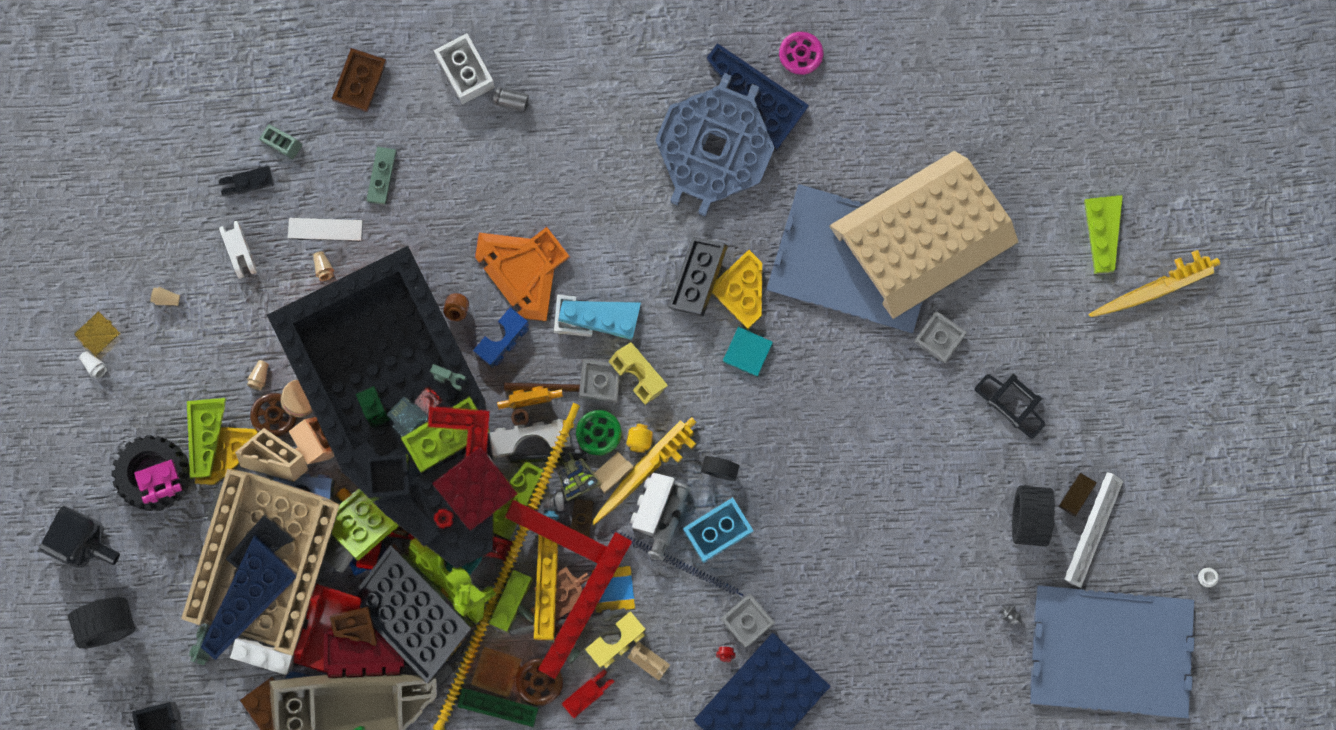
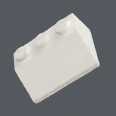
M653 473L651 477H647L644 487L647 488L644 495H640L637 505L640 506L637 513H633L630 523L633 524V530L654 537L674 487L675 478Z

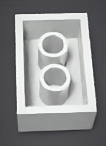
M467 33L434 50L437 60L462 105L495 88L492 77Z

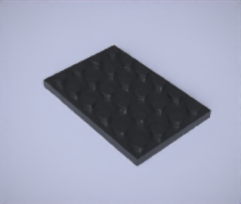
M395 544L389 546L353 594V596L361 598L360 608L369 607L374 628L426 683H430L475 627L454 608L453 603Z

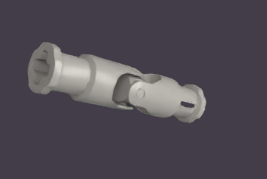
M675 483L674 493L668 500L653 539L655 541L651 551H648V555L652 558L664 560L663 555L667 545L671 543L686 505L685 499L688 492L691 491V488L685 484Z

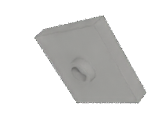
M935 311L914 340V343L945 364L967 332Z
M583 359L579 398L616 403L618 400L620 375L608 362Z
M333 536L327 545L323 560L343 573L354 557Z
M750 593L720 618L745 649L775 624Z

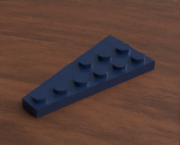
M717 43L706 57V60L721 80L724 73L731 75L728 89L747 96L752 84L759 87L755 103L774 145V149L777 152L807 111L809 105Z

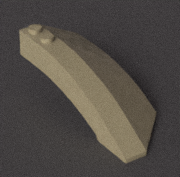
M362 673V677H346V674H342V677L328 678V675L270 681L274 730H353L359 726H364L365 730H405L423 713L422 710L437 697L436 677L430 683H426L421 676L400 674L386 676V674H382V676H366V673Z

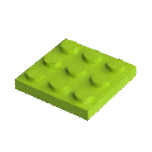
M358 489L340 504L331 534L358 561L399 525L387 517Z

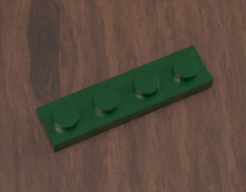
M462 688L457 706L534 727L539 708L465 688Z

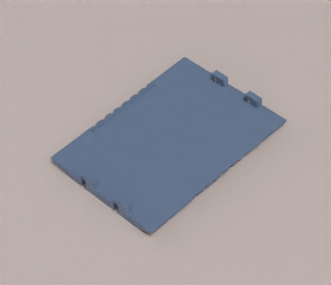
M798 184L766 290L808 303L813 302L818 306L823 305L825 308L830 307L835 311L840 310L845 314L850 313L855 317L857 315L862 319L867 318L872 322L913 333L922 302L892 319L882 304L884 301L883 296L846 242L844 240L839 241L829 227L864 204Z
M1038 585L1034 622L1041 623H1036L1033 633L1032 660L1038 662H1034L1033 667H1031L1030 704L1071 708L1082 707V709L1091 708L1103 711L1108 709L1114 712L1119 710L1125 713L1129 711L1135 714L1140 712L1146 715L1189 718L1192 676H1186L1185 679V675H1191L1192 652H1194V638L1191 637L1193 636L1194 600L1158 596L1143 597V595L1133 596L1134 594L1124 595V593L1114 594V592L1104 593V591L1094 592L1093 590L1085 591L1082 589Z

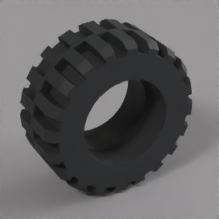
M145 435V438H134L135 442L126 443V449L124 451L120 449L117 453L119 455L118 460L114 459L112 465L115 466V470L111 471V476L115 478V481H113L114 488L118 489V495L125 502L139 509L161 511L164 507L170 508L174 505L173 502L175 500L180 501L182 492H186L188 489L186 486L187 482L191 480L190 475H188L190 467L187 463L188 458L186 454L182 452L180 447L160 436ZM150 456H159L165 461L172 459L179 479L172 481L173 486L180 483L182 491L177 492L172 497L160 498L158 502L144 504L142 497L149 495V491H140L134 474L137 467L144 459ZM165 484L157 488L156 492L165 489Z

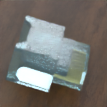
M403 397L387 415L395 422L392 427L404 437L419 428L424 422H428L429 413L420 404L415 403L413 405L408 398Z

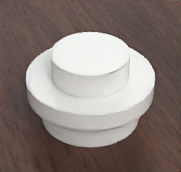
M1204 568L1199 572L1198 580L1204 587H1213L1218 582V574L1212 568Z

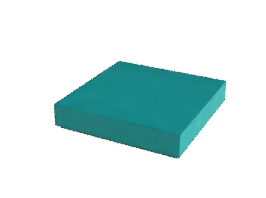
M738 327L722 362L758 377L773 342Z

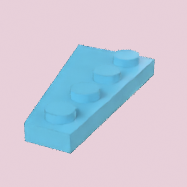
M563 301L558 321L632 340L641 303Z

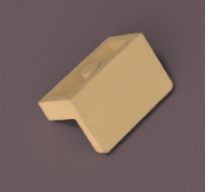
M619 452L595 472V475L602 483L598 487L604 494H607L634 468Z

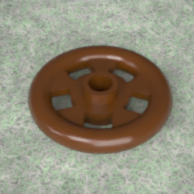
M265 394L259 397L252 405L250 420L257 432L265 428L276 437H280L288 433L295 425L297 417L289 415L288 421L284 422L282 421L283 414L287 413L284 409L275 406L278 401L281 402L282 394ZM268 402L270 406L264 411L261 406ZM276 413L277 417L273 419L270 417V414ZM264 415V419L266 421L263 424H261L258 419V417ZM270 424H279V429L270 430Z
M536 658L526 662L519 669L516 677V688L519 695L524 701L535 706H543L553 702L559 696L563 686L561 671L555 679V684H549L548 675L543 672H537V666L541 665L544 658ZM527 672L533 674L529 682L524 680ZM538 678L543 679L541 686L536 684ZM529 686L536 691L532 696L526 691ZM548 688L550 694L542 697L540 692Z

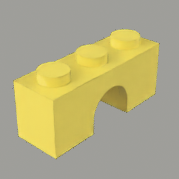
M631 342L616 351L608 361L620 376L629 372L638 378L639 384L633 391L645 405L658 397L668 386Z
M631 611L616 623V626L621 631V639L618 643L610 645L599 637L585 649L600 668L603 666L605 668L609 667L615 661L613 658L618 653L622 656L630 649L628 646L633 641L637 643L645 636L643 632L646 629Z

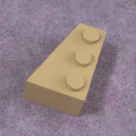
M265 428L235 452L241 467L293 482L308 470L303 454Z

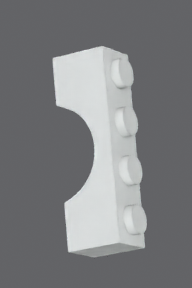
M563 419L553 420L552 424L545 425L544 422L533 423L532 427L517 425L511 430H506V428L494 429L495 432H490L493 456L498 458L514 455L519 443L530 437L543 439L552 449L556 445L554 442L558 440L556 437L560 436L559 431L562 430ZM570 437L566 438L567 442L564 443L565 447L562 448L571 447Z

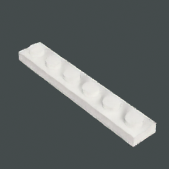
M1107 473L1102 482L1101 489L1095 499V504L1088 517L1069 569L1066 572L1064 580L1079 588L1083 584L1123 483V480L1112 473Z

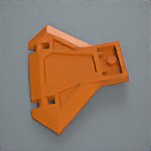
M548 227L531 239L479 233L475 258L479 263L485 260L488 265L484 270L512 307L517 304L519 305L521 310L518 314L524 319L547 321L554 269L570 258ZM493 253H495L497 256V258L494 260L490 256ZM526 297L531 300L529 304L524 301Z

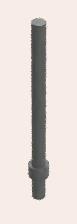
M626 608L612 611L610 609L602 610L601 613L592 614L587 623L601 620L607 622L612 621V618L623 617L627 614ZM566 619L555 621V629L561 628ZM534 625L510 629L511 637L534 633Z

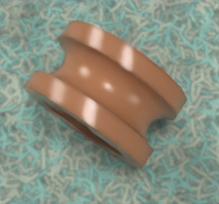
M524 409L513 411L511 419L514 425H527L529 422L528 413ZM523 413L525 420H521L520 423L516 422L517 418L515 416Z

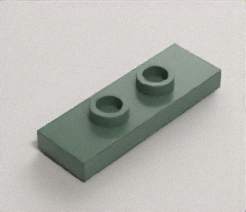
M377 147L367 202L386 205L396 156L395 149Z

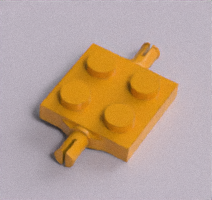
M543 386L533 387L532 391L528 392L517 390L513 392V395H509L508 400L497 402L498 410L509 407L516 409L551 402L554 398L563 397L562 389L550 392L547 388H543Z

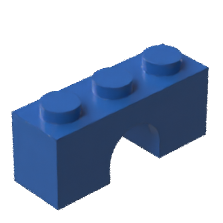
M511 307L498 321L499 325L505 329L504 338L494 342L485 336L473 350L474 354L491 368L495 365L498 366L503 361V355L506 351L510 352L515 347V341L518 337H523L529 330L528 321Z

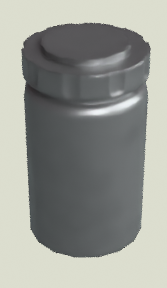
M497 87L493 97V105L524 113L529 101V94L505 88L502 89V87Z

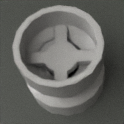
M558 491L555 494L550 492L543 494L544 511H551L552 509L564 511L563 491Z

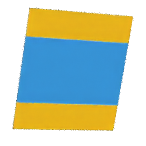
M630 566L617 568L596 606V613L610 609V611L626 608V610L635 609Z

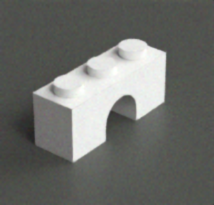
M242 635L235 639L230 658L285 675L293 670L294 655L291 656L276 651L274 648L261 645L260 641Z

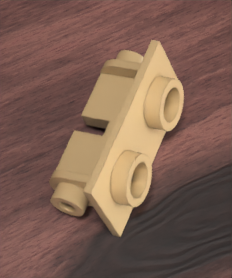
M640 642L637 643L627 657L658 681L670 666L669 663Z

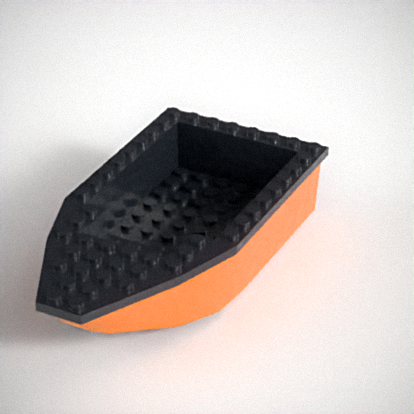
M409 246L267 314L342 472L369 498L367 474L350 453L367 441L378 456L407 454L409 457L410 475L406 476H409L411 479V498L440 534L427 547L455 568L462 567L492 552L493 514L470 531L433 485V482L466 458V447L422 473L401 439L428 422L429 406L452 408L470 397L478 410L487 411L486 401ZM433 364L452 371V373L465 376V381L462 379L456 381V385L461 386L462 389L456 390L449 381L445 380V383L435 380L434 375L430 372ZM375 386L391 421L372 428L363 413L356 394ZM403 401L422 418L410 432L392 413L394 412L398 416L395 410L399 414V410L402 412L404 407L401 403L406 407ZM488 433L486 453L494 462L490 433ZM387 499L372 501L387 517L416 538ZM445 508L453 513V523L450 527L440 528L437 526V523L434 521V515L438 513L439 509Z

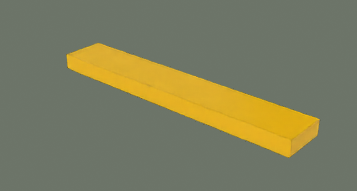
M541 535L538 536L534 640H554L558 544Z

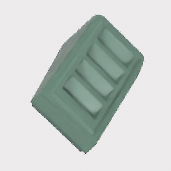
M268 124L259 138L260 141L292 160L302 147V143L296 138ZM273 131H274L275 134L273 135V137H272L271 140L269 141L268 139H269V137L271 136V134H272Z

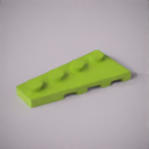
M1123 195L1084 200L1094 274L1115 271Z

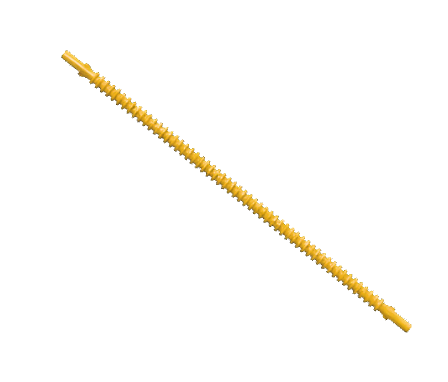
M573 403L567 419L563 420L562 430L559 431L560 436L556 437L558 440L554 442L556 445L552 447L551 457H548L549 461L545 463L547 466L543 468L542 478H539L540 482L536 484L538 487L534 488L536 492L532 494L533 499H530L531 503L528 506L535 511L539 509L537 507L541 504L539 501L543 499L542 494H545L544 490L548 488L546 485L550 483L548 480L552 478L553 468H556L555 464L559 462L557 459L561 457L559 454L563 452L562 447H565L566 438L570 437L569 431L575 425L573 422L580 408V405ZM519 525L520 529L516 531L518 534L514 535L516 539L512 541L513 546H510L511 550L507 552L509 555L505 557L507 560L503 562L502 572L498 573L500 576L496 578L498 580L497 583H494L495 588H493V591L496 592V595L488 600V604H485L486 609H484L483 619L479 621V625H476L475 635L471 636L473 640L469 641L471 644L467 646L466 656L462 657L464 661L460 662L461 667H458L457 677L453 678L455 682L451 683L452 689L449 688L448 698L444 699L446 703L442 705L441 715L437 716L439 719L433 725L434 730H445V722L449 721L447 717L451 716L452 706L456 705L454 701L458 700L456 696L460 694L461 684L465 683L463 680L467 678L465 675L469 673L470 663L474 662L472 658L476 657L475 652H478L479 642L483 641L481 637L485 636L484 631H487L486 626H489L490 616L493 615V610L496 609L497 600L501 598L499 595L503 594L502 589H505L506 579L510 578L508 574L512 573L511 567H514L515 558L519 556L517 553L521 552L519 548L523 546L522 541H525L524 537L528 535L526 532L529 529Z

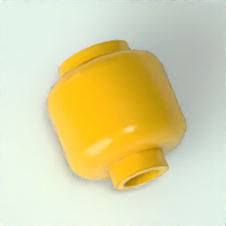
M636 424V427H631L628 430L626 444L630 447V451L645 453V450L651 448L653 432L647 429V425Z

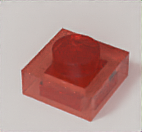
M427 387L414 403L429 415V406L438 407L442 399Z

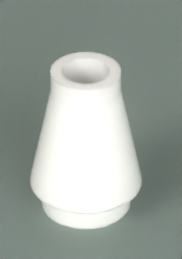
M88 351L80 355L79 359L82 361L90 377L99 379L106 373L105 363L91 355Z

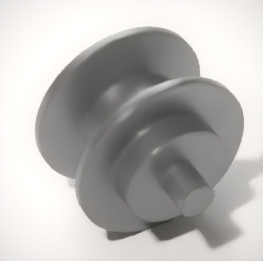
M1016 605L1013 607L1009 606L1008 608L1004 606L1002 608L1004 610L1002 620L1007 618L1009 620L1008 625L1016 623L1020 625L1022 623L1020 620L1022 611L1017 612L1015 610Z

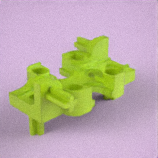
M417 538L410 541V546L408 547L409 559L440 591L443 587L449 596L448 599L462 616L469 617L474 623L482 620L485 602L496 595L493 587L487 586L482 591H479L472 584L470 576L463 568L453 567L452 572H448L443 564L444 559L429 547H423Z

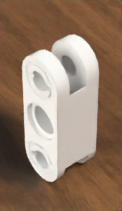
M235 221V229L227 232L224 226L219 227L236 275L241 279L245 277L243 267L248 266L251 274L257 273V268L239 222Z

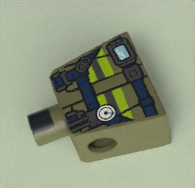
M570 452L560 457L565 467L557 472L567 501H572L602 484L584 459L581 458L575 461Z

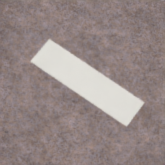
M289 218L288 238L361 240L362 220Z

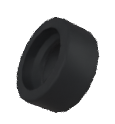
M705 456L701 472L716 478L736 481L740 465L722 458Z

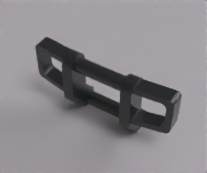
M1014 373L1004 384L990 374L985 375L974 390L987 401L990 407L993 406L1011 421L1013 427L1019 428L1030 439H1033L1045 426L1044 420L1034 410L1043 398L1039 394H1034L1017 379L1018 376ZM987 379H991L1002 386L991 399L979 389ZM1011 384L1032 401L1019 417L1015 416L998 401ZM1031 412L1041 422V425L1033 434H1030L1020 426Z

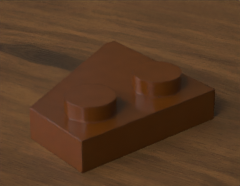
M369 607L330 615L329 618L334 636L347 637L353 641L359 642L360 640L371 643L370 645H377L378 642Z

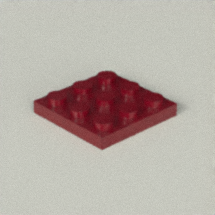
M481 446L433 482L435 488L470 531L518 494Z

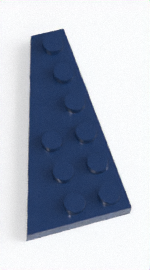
M255 535L201 645V648L214 660L243 633L297 576L288 565Z

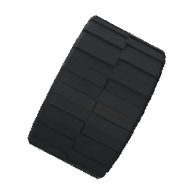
M1018 486L1012 513V538L1015 544L1047 547L1050 544L1055 517V496L1052 488Z
M123 597L97 600L74 609L68 615L76 647L80 649L110 644L131 635L135 631L128 601Z

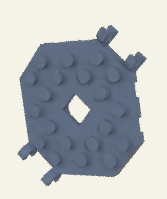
M724 73L719 86L689 97L682 102L670 105L655 139L675 187L670 200L671 203L678 206L682 193L700 199L703 202L698 212L699 215L704 217L708 213L710 204L760 184L774 152V145L755 103L759 87L752 84L747 96L727 89L731 81V75ZM709 134L727 140L720 156L703 150Z

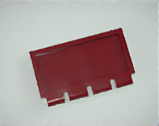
M376 629L374 630L378 642L377 645H370L371 643L360 640L359 642L353 641L347 637L334 636L333 630L324 631V671H328V678L342 677V670H346V677H362V670L366 669V676H382V669H386V676L400 675V668H404V659Z

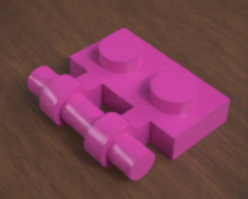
M172 459L134 473L140 491H149V495L142 497L144 504L158 502L160 498L172 497L177 492L182 491L180 483L174 486L172 481L179 479ZM165 484V489L156 492L155 487Z

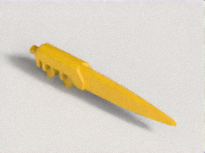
M1199 250L1191 252L1194 259L1192 263H1187L1184 266L1181 257L1174 260L1177 269L1168 272L1170 277L1162 276L1114 299L1088 315L1094 317L1116 312L1169 294L1214 274V267L1221 264L1218 258L1210 260V257L1207 256L1201 257Z
M692 417L686 423L680 420L636 464L600 509L593 520V525L602 520L632 494L648 476L661 466V460L667 463L668 459L672 457L679 463L683 457L677 450H680L684 443L690 449L696 446V443L690 438L694 436L691 428L697 423Z

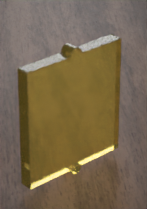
M98 311L74 335L83 343V347H87L97 356L120 332L111 324L112 321L107 320Z

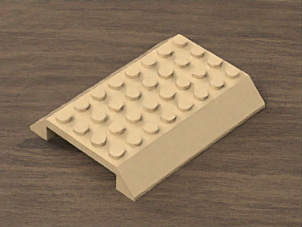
M956 151L951 152L829 226L839 241L844 240L883 296L884 301L882 304L892 319L1018 243L1012 220L969 159Z
M227 469L181 619L197 625L203 623L212 624L238 570L226 558L259 519L266 514L295 538L294 541L284 545L275 551L274 554L288 565L297 576L241 635L275 646L274 650L293 656L308 610L309 599L313 594L340 505L326 497L259 475Z

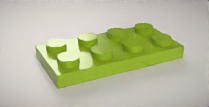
M470 397L452 407L478 410ZM427 422L401 439L420 472L423 473L466 447L468 430L428 427Z

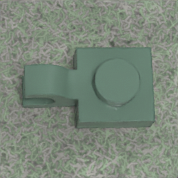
M434 364L430 371L434 375L435 380L445 383V380L449 381L456 390L462 389L461 386L456 385V381L458 379L466 380L462 374L452 373V371Z

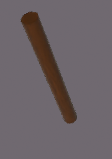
M504 383V390L532 391L533 387L543 386L548 391L562 389V392H579L580 384Z

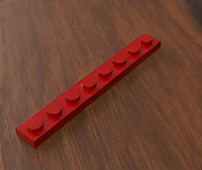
M617 532L614 533L538 668L539 671L556 679L630 547L631 540Z

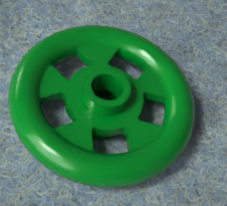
M594 410L586 413L579 420L576 427V439L579 446L585 452L596 456L612 452L618 446L622 436L621 425L618 419L613 414L604 410ZM599 418L606 419V425L598 423ZM588 421L594 424L590 430L584 428ZM608 429H614V437H608ZM601 430L602 435L596 436L595 432ZM588 435L593 440L590 444L584 439ZM606 441L607 446L598 447L597 443Z

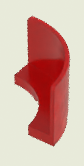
M317 584L309 599L310 602L306 619L309 620L307 629L303 628L294 651L293 662L328 674V671H324V631L332 630L329 617L333 614L360 609L361 598Z

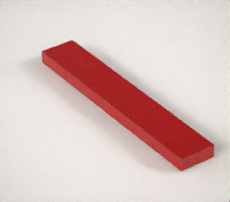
M512 500L504 518L595 563L599 562L607 547L515 500Z

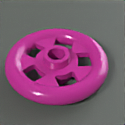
M795 32L788 35L782 41L779 48V58L782 65L788 71L798 75H805L815 71L820 66L824 56L821 42L817 37L808 32ZM804 40L811 42V46L808 47L803 44ZM795 41L798 45L792 49L789 44ZM802 51L805 55L799 56L798 52ZM811 52L816 53L815 60L809 59ZM792 54V57L794 59L791 62H789L787 58V55ZM798 62H806L807 66L799 67Z

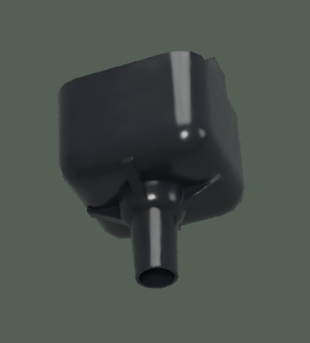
M62 506L59 509L39 548L40 552L77 568L84 567L94 557L115 565L120 557L119 552L102 543L101 537L104 532L102 523L67 506Z

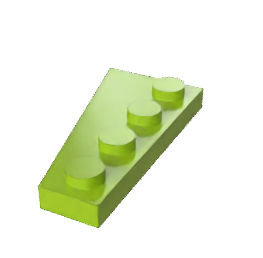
M226 398L187 401L190 478L192 479L211 477Z
M525 462L510 480V484L518 494L493 513V533L508 540L511 539L518 524L504 518L512 500L525 506L528 505L534 488H536V484L542 476L541 473L544 472L543 469Z

